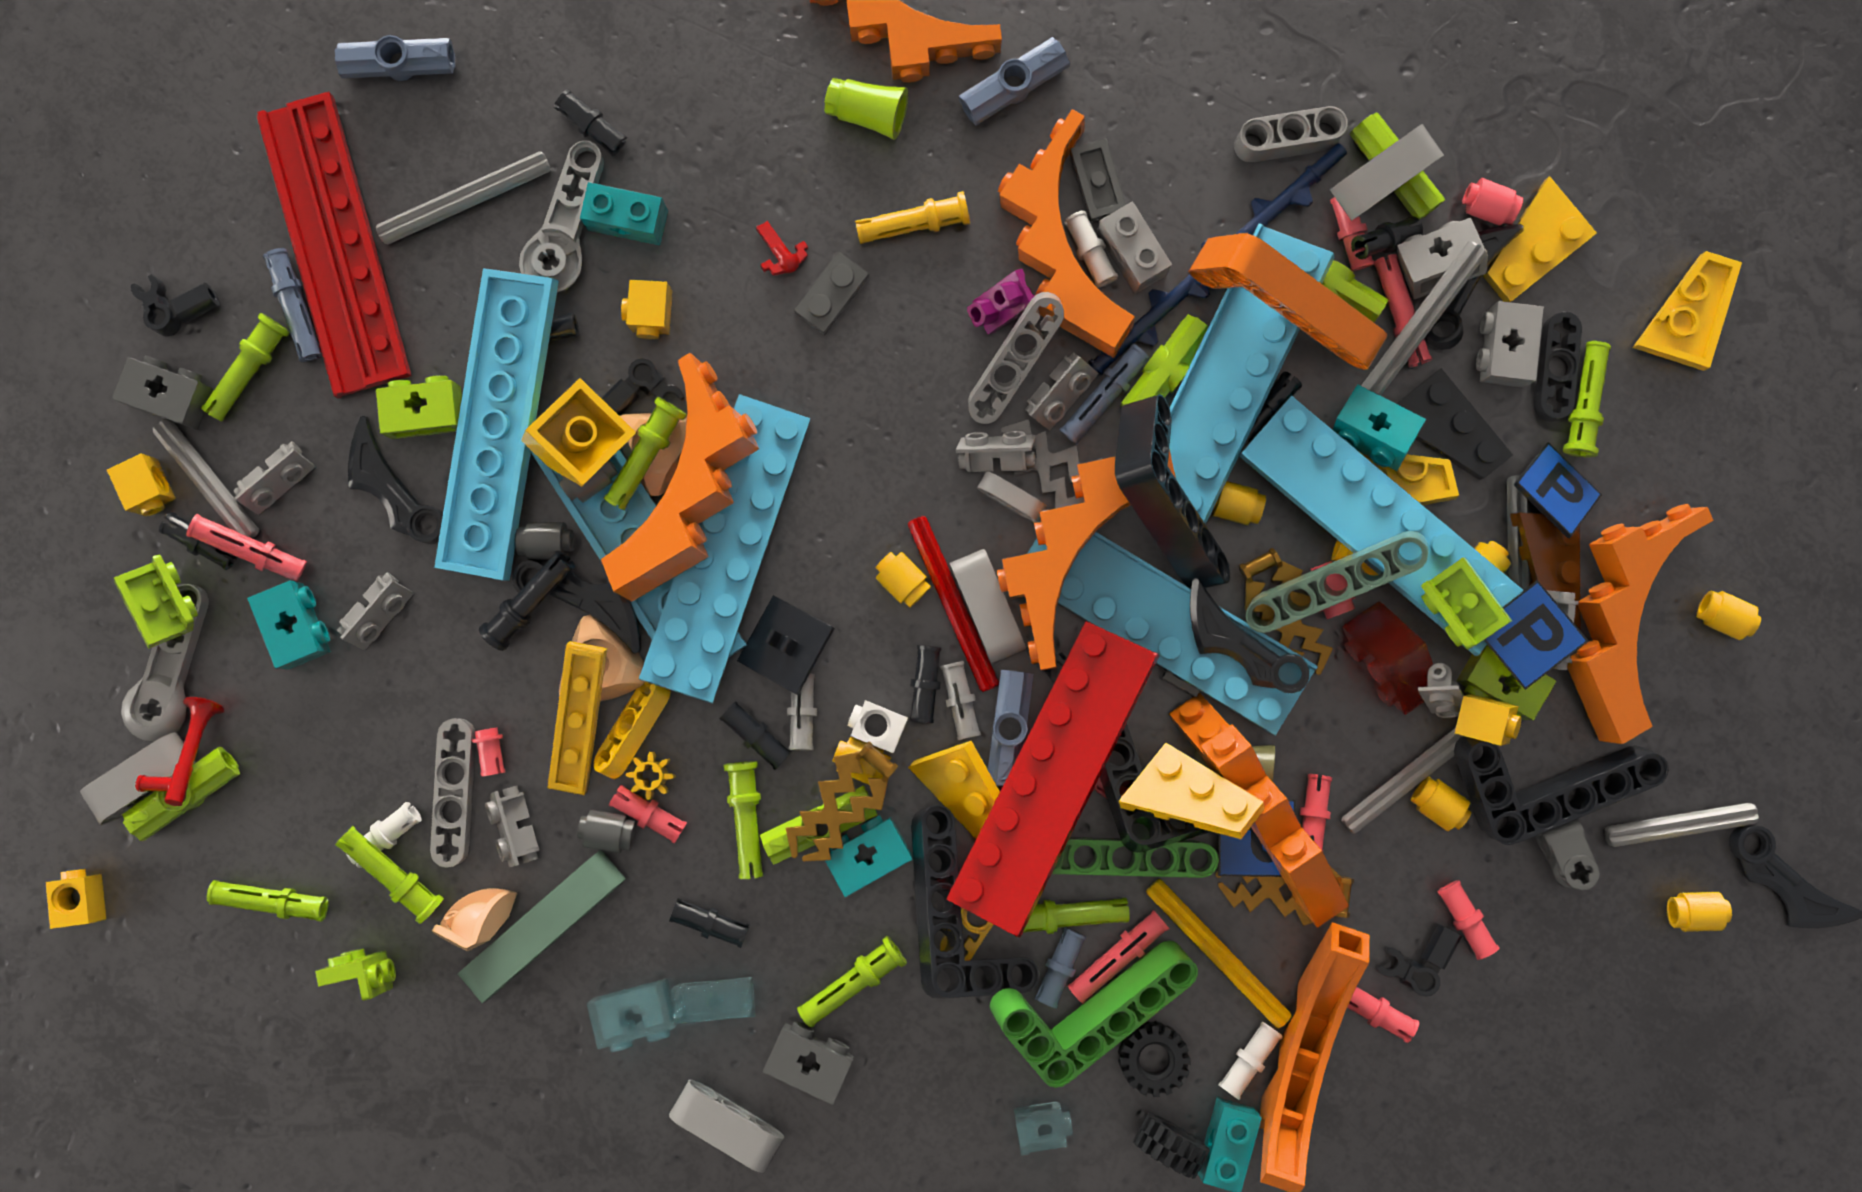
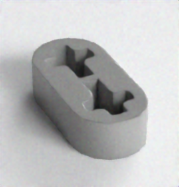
M988 471L985 472L977 486V489L989 498L1033 523L1040 522L1039 512L1046 511L1048 508L1034 496Z

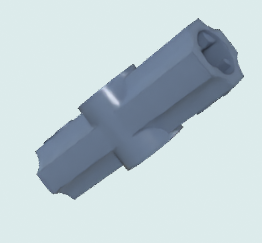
M387 35L378 41L338 43L335 49V62L341 78L389 76L397 81H405L413 75L453 74L454 68H456L455 53L450 38L402 40L397 36ZM402 53L399 61L392 64L389 63L393 55Z
M1051 37L1020 58L1005 61L999 71L959 95L963 111L969 120L977 126L1008 105L1024 101L1029 92L1069 68L1070 62L1066 51L1059 41ZM1010 76H1017L1024 83L1018 87H1012L1005 80Z
M1009 670L1000 671L987 768L995 784L998 786L1004 785L1025 743L1034 674ZM1008 717L1014 718L1020 725L1019 735L1012 740L1004 739L999 732L1000 723Z

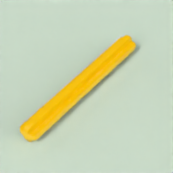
M1158 879L1148 887L1147 895L1276 1028L1283 1027L1290 1020L1292 1015L1281 1002L1162 880Z

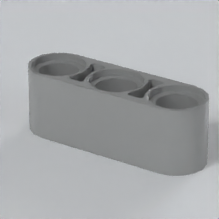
M1335 106L1253 118L1243 124L1234 142V150L1236 155L1245 162H1259L1327 151L1336 145L1348 127V119L1346 114ZM1327 123L1331 125L1335 134L1328 135L1320 129L1319 124ZM1291 129L1295 131L1298 140L1287 139L1283 135L1282 130ZM1245 136H1258L1262 145H1250Z
M1421 124L1335 185L1330 191L1352 221L1440 159L1444 154L1424 125Z
M985 549L950 562L951 571L990 663L993 664L1026 650L1019 628L1006 597L1001 592L998 578Z
M177 732L159 738L80 790V794L100 825L118 819L127 810L155 792H138L136 790L135 782L139 775L172 777L184 745Z
M688 1080L669 1113L671 1120L685 1130L748 1168L760 1173L766 1171L784 1140V1135L778 1129L695 1080Z

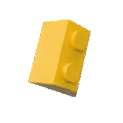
M579 378L525 430L521 441L549 468L582 487L636 432Z

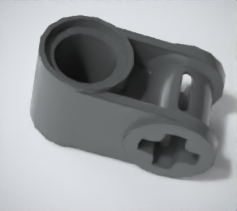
M1578 819L1536 835L1537 842L1548 860L1554 878L1560 885L1582 891L1589 890L1596 885L1600 875L1599 868L1587 843L1584 829ZM1575 865L1581 866L1582 870L1577 873L1578 879L1571 878L1570 874L1575 871Z

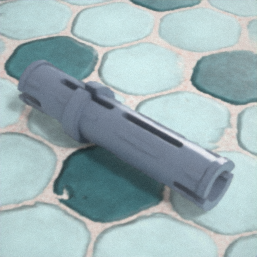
M278 248L266 252L267 254H263V259L273 283L271 287L273 296L278 297L288 329L296 347L298 359L300 362L319 359L322 357V352L309 312L303 300L301 292L303 289L302 282L296 278L287 249Z
M1132 343L1129 350L1112 369L1107 368L1103 373L1105 378L1088 398L1084 400L1065 425L1059 429L1060 432L1075 445H1078L1079 441L1122 391L1126 393L1131 387L1129 383L1150 360V357L1141 348Z

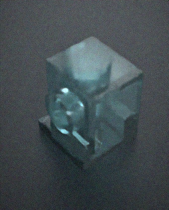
M1059 1101L1014 1108L1021 1156L1029 1155L1030 1152L1067 1147L1066 1136L1073 1135L1069 1111L1062 1112ZM1042 1124H1048L1052 1127V1132L1040 1135L1038 1128Z

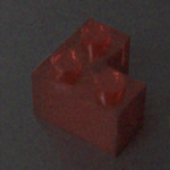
M1380 601L1342 626L1348 642L1345 643L1348 653L1356 662L1363 660L1367 664L1368 671L1379 684L1376 691L1388 707L1394 704L1406 715L1424 703L1418 687H1428V670L1433 665L1426 643Z

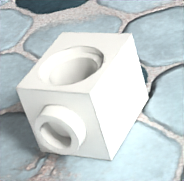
M865 700L863 707L855 705L847 726L854 728L851 734L852 737L867 743L870 741L872 745L894 753L908 717ZM873 714H880L887 721V730L879 737L870 735L866 730V721Z

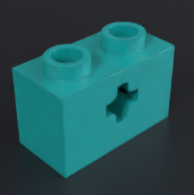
M588 182L580 220L588 231L660 246L668 209L662 197Z
M1357 384L1338 415L1332 430L1357 451L1370 457L1377 465L1398 471L1426 419Z
M289 580L247 598L275 669L290 670L331 652L327 644L330 641L329 632L325 624L317 619L313 607H316V600L308 586ZM293 617L297 618V623L292 625L293 630H289V625L294 623Z
M878 815L860 826L863 833L852 839H849L847 833L842 835L843 849L829 848L831 860H825L844 897L913 859L909 848L891 817L883 821L881 815ZM864 843L867 848L872 846L876 848L877 851L872 856L873 862L869 863L865 858L858 860L856 855L861 850L860 844Z
M1220 1097L1216 1098L1204 1141L1205 1146L1209 1147L1210 1152L1198 1172L1202 1183L1231 1192L1242 1191L1262 1117L1253 1107Z

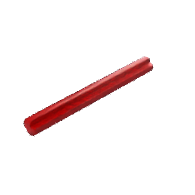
M925 516L917 517L908 522V528L978 687L982 692H986L997 687L999 681L930 524Z

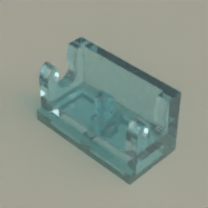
M753 977L676 984L671 989V1001L675 1002L676 1005L675 1023L681 1024L756 1016Z

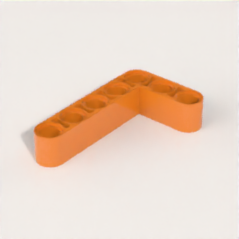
M1241 233L1208 238L1188 271L1196 281L1213 289L1245 288L1335 355L1356 368L1368 370L1387 338V333L1254 235Z

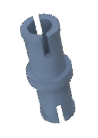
M1066 927L1062 930L1063 933L1052 959L1048 958L1045 966L1048 969L1034 998L1056 1009L1068 978L1073 977L1076 972L1073 966L1082 944L1086 940V936Z

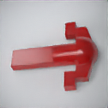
M768 221L756 227L757 232L779 261L773 264L769 259L761 263L760 267L764 272L769 270L773 276L793 273L807 258L808 254L805 250L808 249V245L805 241L795 245L797 253L791 254Z

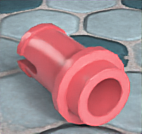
M498 727L475 731L476 739H472V743H477L481 776L505 773L506 770L500 746V739L503 738V734L499 735Z

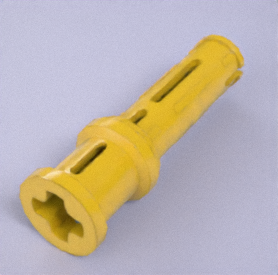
M963 191L958 192L957 196L938 201H934L933 198L927 199L923 206L855 220L860 244L928 228L930 231L939 232L940 227L961 222L964 225H970Z

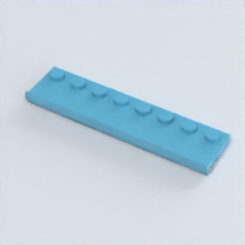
M1260 223L1253 234L1318 282L1323 283L1335 258L1333 252L1264 227ZM1243 287L1227 288L1170 406L1172 424L1169 449L1175 477L1205 525L1300 328Z
M1293 396L1285 402L1239 455L1241 459L1353 553L1403 532L1415 531L1423 535L1429 547L1428 558L1424 566L1415 572L1388 583L1442 629L1449 624L1440 612L1434 615L1421 598V595L1425 593L1421 585L1433 579L1463 557L1468 560L1502 607L1523 591L1515 582ZM1413 542L1404 543L1398 549L1399 554L1406 560H1414L1422 553L1419 545ZM1369 558L1364 561L1377 574L1383 572L1384 565L1380 560ZM1483 640L1468 651L1474 656H1478L1487 644Z
M1096 532L1077 555L1065 578L1058 604L1087 622L1146 649L1157 652L1160 655L1156 662L1157 665L1173 673L1181 680L1199 689L1204 694L1271 735L1276 736L1304 688L1296 693H1284L1276 688L1255 686L1252 684L1246 669L1232 657L1219 653L1199 654L1190 615L1191 589ZM1036 539L1027 554L1047 550L1046 544L1039 546ZM1221 608L1234 623L1277 655L1297 654L1266 634L1251 629L1248 623ZM1302 657L1310 669V680L1318 666ZM1288 662L1280 667L1278 674L1283 682L1293 684L1300 680L1302 672L1297 664Z

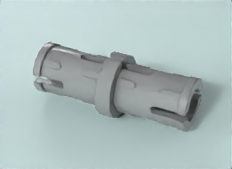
M964 661L940 666L949 698L945 700L947 708L951 707L957 731V740L981 735L973 706V701H976L974 693L970 694Z
M809 674L799 695L791 692V707L787 708V716L791 717L789 746L791 751L814 750L813 717L817 716V708H813L815 674Z

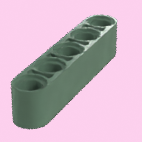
M1403 532L1259 593L1253 598L1246 610V621L1250 628L1256 632H1271L1422 568L1427 561L1428 542L1418 532ZM1413 542L1419 545L1422 553L1414 560H1406L1399 554L1398 549L1404 543ZM1376 558L1383 563L1384 570L1379 575H1369L1363 570L1362 563L1366 559ZM1330 574H1340L1347 580L1348 585L1340 591L1332 590L1326 584V577ZM1296 589H1303L1310 595L1311 602L1304 606L1297 605L1291 600L1290 592ZM1261 604L1269 605L1274 610L1275 618L1268 621L1260 619L1256 615L1255 607Z
M602 850L598 851L457 975L482 1004L485 1003L612 893L626 878Z

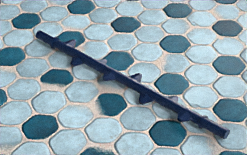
M1340 143L1334 145L1312 166L1308 165L1305 168V172L1273 201L1254 198L1251 201L1255 217L1236 234L1248 233L1253 235L1259 223L1266 227L1290 204L1309 207L1313 203L1309 188L1314 183H1319L1321 177L1347 155L1346 149ZM1205 240V241L1201 244V249H1202V247L1204 246V244H1205V242H1206L1207 240ZM1189 274L1170 292L1152 289L1148 293L1152 308L1134 323L1133 329L1115 357L1112 358L1101 351V354L1094 360L1090 359L1088 361L1089 365L1099 373V376H1102L1103 371L1128 350L1132 343L1134 344L1138 341L1155 346L1159 342L1155 325L1188 295L1206 299L1210 295L1208 287L1196 281Z

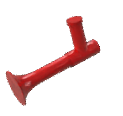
M187 697L183 700L185 706L189 707L191 720L172 777L139 775L135 782L138 792H167L164 800L165 803L173 806H182L205 727L212 716L224 712L223 706L212 700L200 697Z

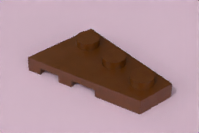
M1523 512L1509 514L1512 526H1518L1523 543L1522 546L1518 547L1521 560H1527L1532 577L1529 586L1538 580L1546 590L1575 593V601H1579L1580 526L1570 538H1567L1543 514ZM1576 605L1574 624L1581 630V612L1578 605Z

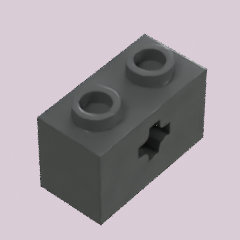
M144 355L142 361L127 357L111 399L198 430L204 414L201 406L205 404L213 391L212 387L200 382L202 375L183 368H179L177 374L165 370L167 363ZM163 387L167 388L165 394L161 393Z
M793 1022L792 1026L785 1023L762 1072L833 1105L853 1062L854 1055L848 1052L849 1046L833 1038H829L825 1042L813 1036L815 1031L802 1023ZM813 1052L817 1055L815 1060L817 1063H813L811 1068L804 1065V1057Z

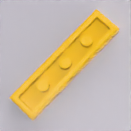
M572 641L566 644L548 789L585 795L588 791L607 648Z

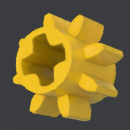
M649 752L647 762H644L639 757L633 758L637 767L635 771L626 773L627 777L634 778L636 784L632 787L631 792L634 793L641 789L646 790L645 796L647 800L653 799L654 789L667 794L669 790L664 784L667 779L676 778V775L668 773L666 768L671 760L667 758L661 762L656 761L655 752ZM652 765L653 772L659 773V780L652 781L650 786L649 779L643 778V771L650 770Z

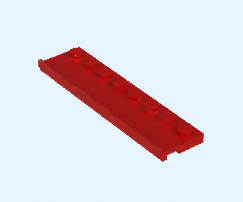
M328 91L286 103L287 107L270 112L265 110L257 112V120L333 396L339 399L348 394L412 376L334 96Z
M1085 622L946 900L1018 938L1021 937L1160 656L1157 652L1146 649L1090 622Z

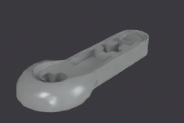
M583 140L575 143L570 148L544 224L526 243L520 253L519 268L521 274L549 277L558 280L557 293L570 288L581 274L582 254L579 238L584 224L580 220V214L588 182L598 184L604 168L603 155L595 143ZM589 151L596 155L594 165L589 168L577 166L576 159L582 152ZM572 173H575L581 177L579 189L582 197L575 196L573 201H570L566 192L575 190L578 182L575 175H572ZM549 255H555L559 263L556 268L551 265L552 270H546L542 262L545 257L550 260Z
M177 585L181 595L191 590L197 597L195 608L198 616L193 618L194 630L183 635V643L175 644V640L172 639L152 647L143 677L128 690L122 701L121 716L124 726L132 735L144 741L154 742L165 735L178 732L186 718L187 706L183 703L185 699L184 684L209 604L206 591L197 585ZM159 702L157 707H162V713L160 716H153L151 719L150 716L153 713H148L149 704Z

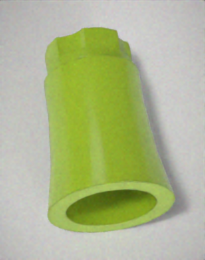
M832 78L826 91L824 112L827 115L838 117L841 121L868 128L896 140L906 115L908 88L880 86L851 79L845 81L839 78Z

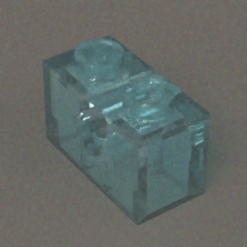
M668 978L598 996L587 1003L597 1049L609 1047L610 1052L632 1047V1040L646 1036L648 1042L667 1038L670 1036L669 1030L674 1029L679 1023ZM631 1009L634 1014L642 1015V1019L637 1025L634 1020L627 1021L626 1015Z

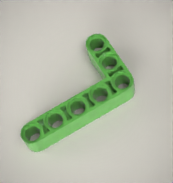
M1070 837L1052 874L1203 878L1215 872L1218 867L1219 858L1215 849L1209 844L1197 840H1183L1162 846L1168 850L1170 855L1168 864L1162 868H1155L1151 863V855L1158 848L1138 853L1131 851L1132 858L1130 863L1125 867H1117L1113 863L1112 856L1117 848L1124 846L1120 838ZM1080 846H1090L1094 853L1092 862L1087 866L1077 865L1074 862V852ZM1202 848L1207 853V863L1200 869H1193L1190 865V855L1196 849Z
M1164 941L1051 1030L1016 989L1007 988L997 992L991 999L990 1011L1005 1036L1042 1080L1050 1087H1063L1187 990L1196 981L1198 968L1179 944L1174 941Z

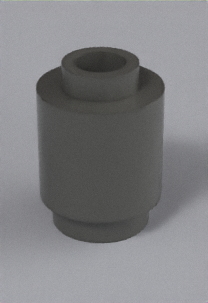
M609 460L582 487L564 476V479L559 484L571 501L578 498L584 503L613 483L612 478L619 473Z
M528 522L526 526H519L516 531V551L518 556H526L528 560H549L555 551H561L568 556V552H573L574 532L573 530H568L565 522Z
M591 809L588 816H581L577 838L583 839V847L615 853H621L622 850L631 851L635 840L637 822L628 820L627 815Z

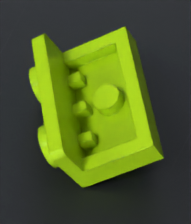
M160 554L152 557V563L114 577V583L148 649L194 630L193 618L198 616L197 610L188 595L185 597L181 596L176 584L181 583V580L173 563L165 564Z
M1465 557L1421 585L1425 591L1421 595L1422 600L1434 615L1438 612L1441 613L1449 624L1444 629L1458 647L1463 644L1469 650L1512 622L1511 618Z
M364 948L327 959L329 966L315 971L318 987L357 978L362 1001L372 999L392 989L393 981L396 978L394 963L391 959L387 958L386 950L365 955Z

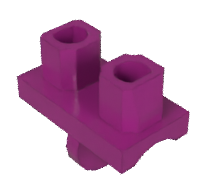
M1023 269L1010 273L973 300V303L967 307V312L976 328L984 326L988 335L993 334L1022 315L1034 297L1031 289L1026 285Z

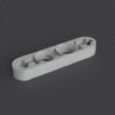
M1041 292L1031 299L971 391L968 398V409L971 417L976 422L989 424L997 420L1062 323L1064 308L1060 298L1055 294ZM1049 304H1053L1052 308L1055 315L1053 317L1046 315L1040 323L1041 330L1044 331L1042 334L1035 327L1040 319L1038 307L1046 308ZM1030 334L1035 337V347L1028 352L1019 351L1015 347V341L1020 335ZM1003 365L1011 366L1016 371L1014 379L1008 383L999 382L994 377L995 371ZM990 384L996 390L991 398L993 408H985L981 412L979 411L977 401L984 402L987 400L991 391L990 387L986 385Z
M461 718L448 719L443 722L437 733L430 853L433 861L445 868L454 867L464 862L468 857L470 847L476 743H472V739H476L473 725ZM456 725H459V731L465 732V739L459 740L457 743V752L465 751V758L460 756L446 757V751L453 752L455 750V741L448 739L449 731H454ZM453 762L460 764L464 769V777L458 784H451L445 778V769ZM450 800L456 801L462 809L461 817L454 823L448 822L442 812L443 806ZM460 827V833L452 834V846L458 847L459 852L452 855L451 859L448 860V854L441 852V847L449 843V833L442 834L441 829Z

